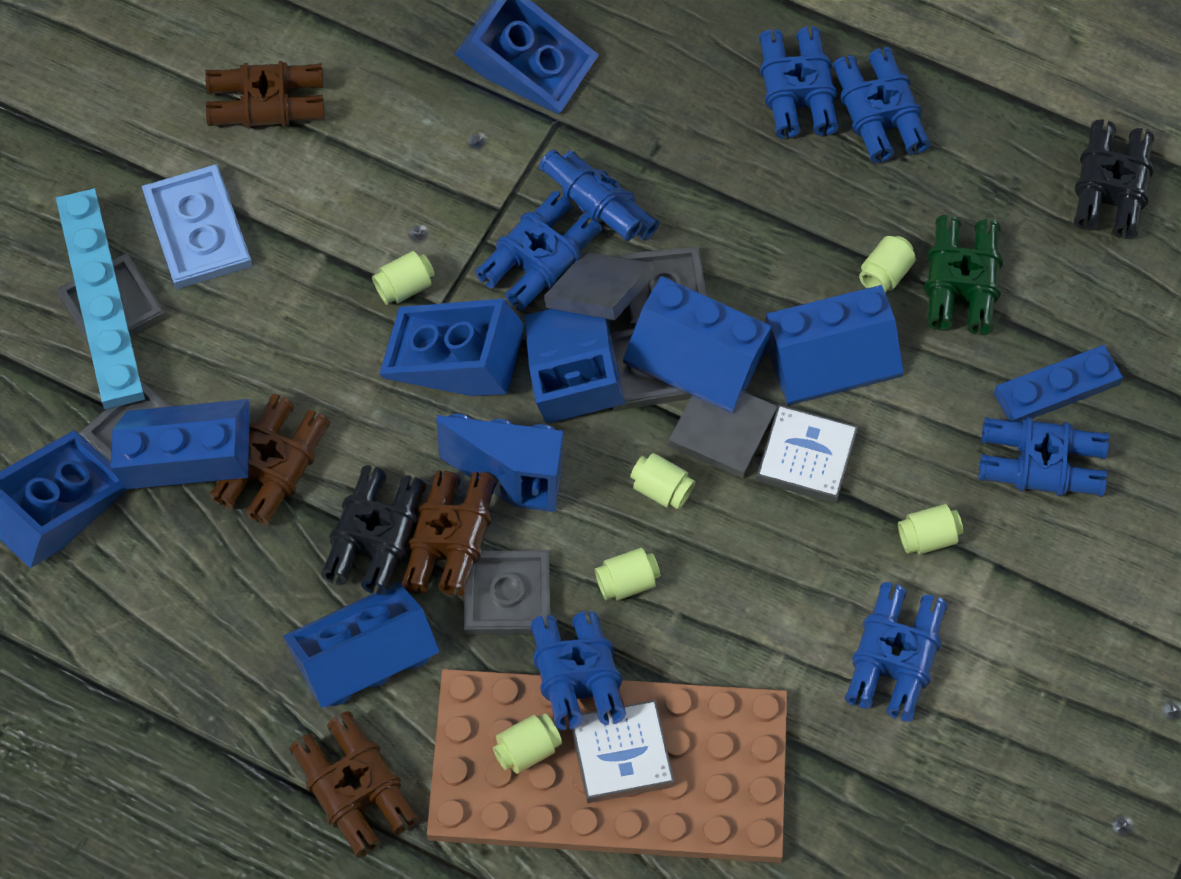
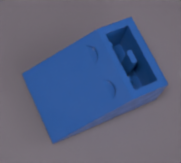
M547 309L525 315L528 361L536 404L546 424L626 404L608 319L555 309Z
M463 414L437 415L439 458L470 478L471 474L475 471L479 473L478 479L481 472L493 475L497 478L494 494L514 507L556 512L563 469L562 430H555L553 427L544 424H537L532 427L514 425L504 419H494L491 421L474 420Z

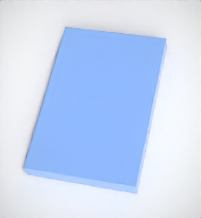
M218 164L142 186L175 289L252 267L251 258Z

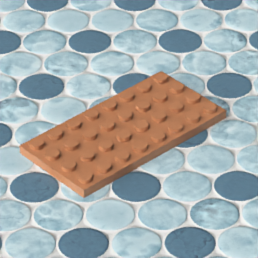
M442 669L427 841L781 863L783 855L787 691L622 680L619 693L623 706L656 700L674 778V787L587 803L573 735L567 716H564L566 730L557 728L562 744L554 748V754L518 774L511 768L504 770L494 754L493 747L498 744L496 735L531 715L539 717L546 713L555 724L551 702L541 693L540 685L542 680L540 675ZM594 697L577 699L581 713L597 711Z

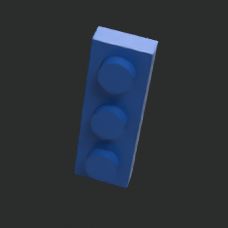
M1101 345L999 384L995 387L994 395L1008 420L1021 422L1026 417L1033 419L1119 386L1123 376L1105 345Z

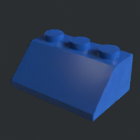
M661 276L641 310L625 352L623 363L733 413L768 350L771 325Z
M882 285L766 314L765 323L771 325L767 351L787 406L903 377L904 372L896 321Z
M248 399L127 411L112 430L110 468L125 489L248 478L250 402Z
M399 582L389 586L385 595H377L376 592L283 636L311 694L321 708L328 705L337 706L343 704L351 698L353 693L366 687L380 686L386 683L391 675L406 668L420 667L428 662L429 657L440 652L422 607Z

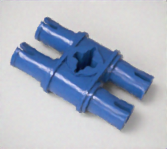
M804 27L797 32L796 37L801 56L786 57L783 33L780 30L774 29L775 40H772L770 30L762 32L759 36L764 59L760 67V75L765 81L767 92L765 103L773 110L775 131L778 138L785 139V128L788 130L789 138H793L800 133L796 108L811 107L814 133L816 135L823 136L822 126L824 125L827 135H831L839 129L833 105L837 97V90L832 84L830 74L831 60L823 53L821 32L817 27H811L812 37H809L808 27Z
M889 47L883 48L885 57H883L880 48L873 51L868 57L877 80L864 81L857 65L856 57L853 55L847 56L849 65H847L844 56L833 63V70L836 72L843 89L841 102L848 109L853 122V132L863 138L872 163H879L878 154H880L882 162L889 160L894 155V149L891 147L885 133L886 129H899L909 155H915V145L919 154L926 151L931 145L920 121L922 108L916 103L909 87L910 80L906 75L900 73L893 57L892 49Z
M553 149L542 158L539 169L562 186L564 197L568 200H574L582 211L590 215L593 221H604L621 235L625 241H630L636 235L642 241H646L657 230L659 221L635 203L634 194L623 190L619 182L608 176L605 170L593 169L574 151H568L565 155L561 156L557 150Z
M553 191L534 212L524 213L520 218L521 221L506 236L498 239L496 250L481 266L475 269V274L482 283L489 279L486 283V286L489 288H494L513 266L519 267L526 272L505 293L506 299L512 306L519 301V304L516 306V309L519 311H525L527 306L544 289H551L564 272L580 259L581 251L602 231L598 221L591 220L588 224L587 221L590 219V215L587 213L582 214L580 219L564 235L554 231L552 227L572 208L569 200L564 195L559 201L557 200L561 195L558 191Z
M989 417L984 418L981 443L1017 447L1021 454L1018 460L981 454L978 481L986 480L1014 484L1015 489L1022 492L1024 489L1053 492L1056 496L1060 497L1065 495L1067 491L1098 495L1099 497L1104 496L1107 480H1104V478L1107 477V471L1071 467L1070 463L1067 462L1069 454L1106 459L1109 443L1106 441H1109V433L1075 430L1068 422H1063L1062 425L1032 421L1030 417L1022 419L1021 422L991 419ZM1041 448H1043V454H1045V459L1048 461L1046 466L1040 453Z
M884 582L880 585L873 613L863 620L864 631L858 650L853 653L851 658L855 670L848 692L844 698L847 703L855 706L859 691L862 690L859 708H870L879 677L883 675L896 679L895 688L886 713L890 717L897 719L900 706L904 703L901 721L910 722L914 719V712L921 689L931 682V667L936 651H939L942 646L938 633L948 603L938 597L934 612H930L934 595H924L920 600L921 604L914 626L909 627L899 624L897 620L907 591L902 586L897 585L893 599L889 600L893 583ZM894 647L902 649L899 656L891 654Z
M585 611L576 614L573 618L572 624L578 640L561 641L557 619L551 615L546 616L548 629L545 628L542 615L535 618L530 625L537 647L533 655L535 667L540 672L542 680L540 685L541 693L551 702L555 726L561 730H566L564 716L568 718L570 729H574L582 723L583 717L577 699L594 697L598 720L604 725H609L608 711L611 713L613 725L621 722L626 716V710L619 693L622 676L616 669L613 660L614 648L612 643L604 638L599 615L594 611L588 612L591 624L587 623Z

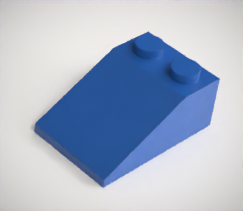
M491 0L454 55L485 79L559 114L599 54L531 0Z
M504 298L399 307L379 375L383 379L468 396L507 394L525 325Z
M73 430L0 471V540L26 565L32 568L62 550L128 489H125L111 470L110 462L79 433Z

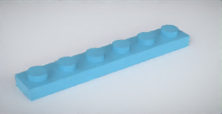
M95 188L56 197L104 409H109L145 400Z

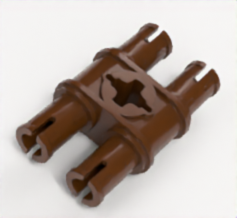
M279 61V64L264 65L244 63V65H240V68L205 70L207 95L229 92H242L243 95L240 100L206 101V120L208 126L242 124L243 127L251 129L252 126L282 124V127H286V125H290V121L325 120L323 95L288 97V94H286L289 93L290 89L324 88L322 63L288 66L287 62ZM265 90H267L266 97L263 99V95H265Z
M278 394L270 396L257 421L250 422L248 478L219 480L209 494L211 500L221 506L225 501L224 508L231 510L248 481L254 480L263 484L250 507L245 512L256 523L261 517L260 524L263 526H269L283 499L290 497L296 492V484L307 466L313 464L315 460L313 450L326 429L330 426V421L323 414L319 413L315 419L316 411L308 410L292 438L279 435L278 432L290 413L293 412L294 405L285 397L279 403L280 395Z
M441 470L435 472L430 495L427 502L419 507V521L414 537L409 540L407 546L411 556L401 584L405 590L418 594L419 588H421L420 593L426 594L435 563L439 560H447L438 585L439 590L451 596L456 595V590H458V596L465 594L472 565L481 558L482 551L480 547L486 527L492 521L488 510L497 485L496 477L489 473L481 472L478 479L479 473L477 471L473 472L464 503L452 505L461 478L457 474L444 470V473Z
M350 711L341 713L340 716L347 731L344 730L337 717H334L327 724L328 730L332 732L346 754L345 758L335 764H330L313 734L302 736L309 754L306 753L298 739L291 744L289 751L294 755L308 777L306 788L308 792L314 793L327 814L328 824L334 828L339 827L353 849L356 858H362L368 854L360 838L364 839L371 852L381 844L380 839L376 837L362 815L363 809L372 804H377L396 835L406 831L403 826L404 823L398 814L403 817L409 829L419 821V817L413 812L399 790L401 788V779L390 770L380 754V746L374 741L367 740L353 718V714ZM354 778L357 783L360 782L361 787L354 790L352 786H347L346 781Z

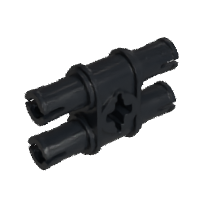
M1096 120L1091 124L1088 148L1080 156L1082 167L1080 178L1075 184V192L1079 200L1076 216L1074 217V225L1082 229L1084 219L1088 216L1086 230L1097 229L1100 223L1099 217L1102 203L1117 206L1115 224L1112 230L1113 234L1121 238L1122 230L1126 227L1124 239H1133L1138 235L1141 210L1149 202L1147 190L1149 178L1154 172V167L1150 161L1154 134L1146 129L1144 140L1141 141L1143 128L1133 129L1129 133L1127 155L1112 152L1116 126L1111 121H1108L1106 131L1102 133L1104 120Z
M366 465L361 468L353 494L343 500L342 514L336 528L331 531L329 536L332 548L325 566L321 570V576L326 581L333 583L335 575H338L336 585H344L347 582L355 556L360 554L372 557L361 586L364 590L373 594L375 586L378 585L377 595L387 594L388 585L396 565L402 563L406 558V546L412 531L416 529L418 524L416 511L427 486L423 480L417 477L414 478V482L410 486L411 476L406 475L401 477L400 486L392 505L376 502L387 475L383 470L375 467L373 475L370 476L372 467L371 465Z

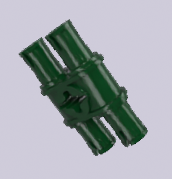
M948 215L939 216L935 221V244L927 255L930 262L929 277L925 283V292L930 297L927 326L936 330L937 320H939L940 315V331L952 328L954 300L970 302L967 330L976 335L977 326L981 320L980 335L990 334L993 331L994 303L1001 296V289L998 287L999 272L1003 266V258L998 252L1001 225L997 221L991 220V227L987 234V219L979 220L975 224L974 249L959 248L961 220L956 216H952L951 226L947 230Z

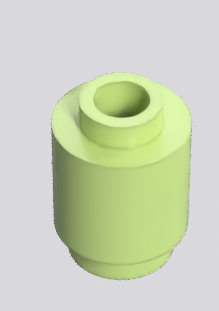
M885 236L862 264V272L859 274L861 283L866 288L882 285L885 293L893 290L916 261L912 245L903 237Z
M411 251L380 267L379 273L373 275L372 280L377 292L386 305L393 301L398 304L431 287L430 278L435 276L430 261L424 254L418 256L415 251Z
M652 453L648 459L642 456L630 475V478L635 480L633 489L666 508L673 506L678 510L685 504L695 485V481L688 477L687 471L655 453Z
M943 504L908 514L905 520L898 521V530L906 553L917 552L918 555L958 544V535L963 534V525L958 511H950L948 505Z
M642 548L604 560L603 566L594 569L599 588L605 600L615 597L619 601L655 588V578L661 576L653 553L645 554Z
M546 713L539 717L531 715L497 734L496 740L498 744L493 747V751L504 770L511 768L518 774L554 754V748L561 745L562 740L555 724Z

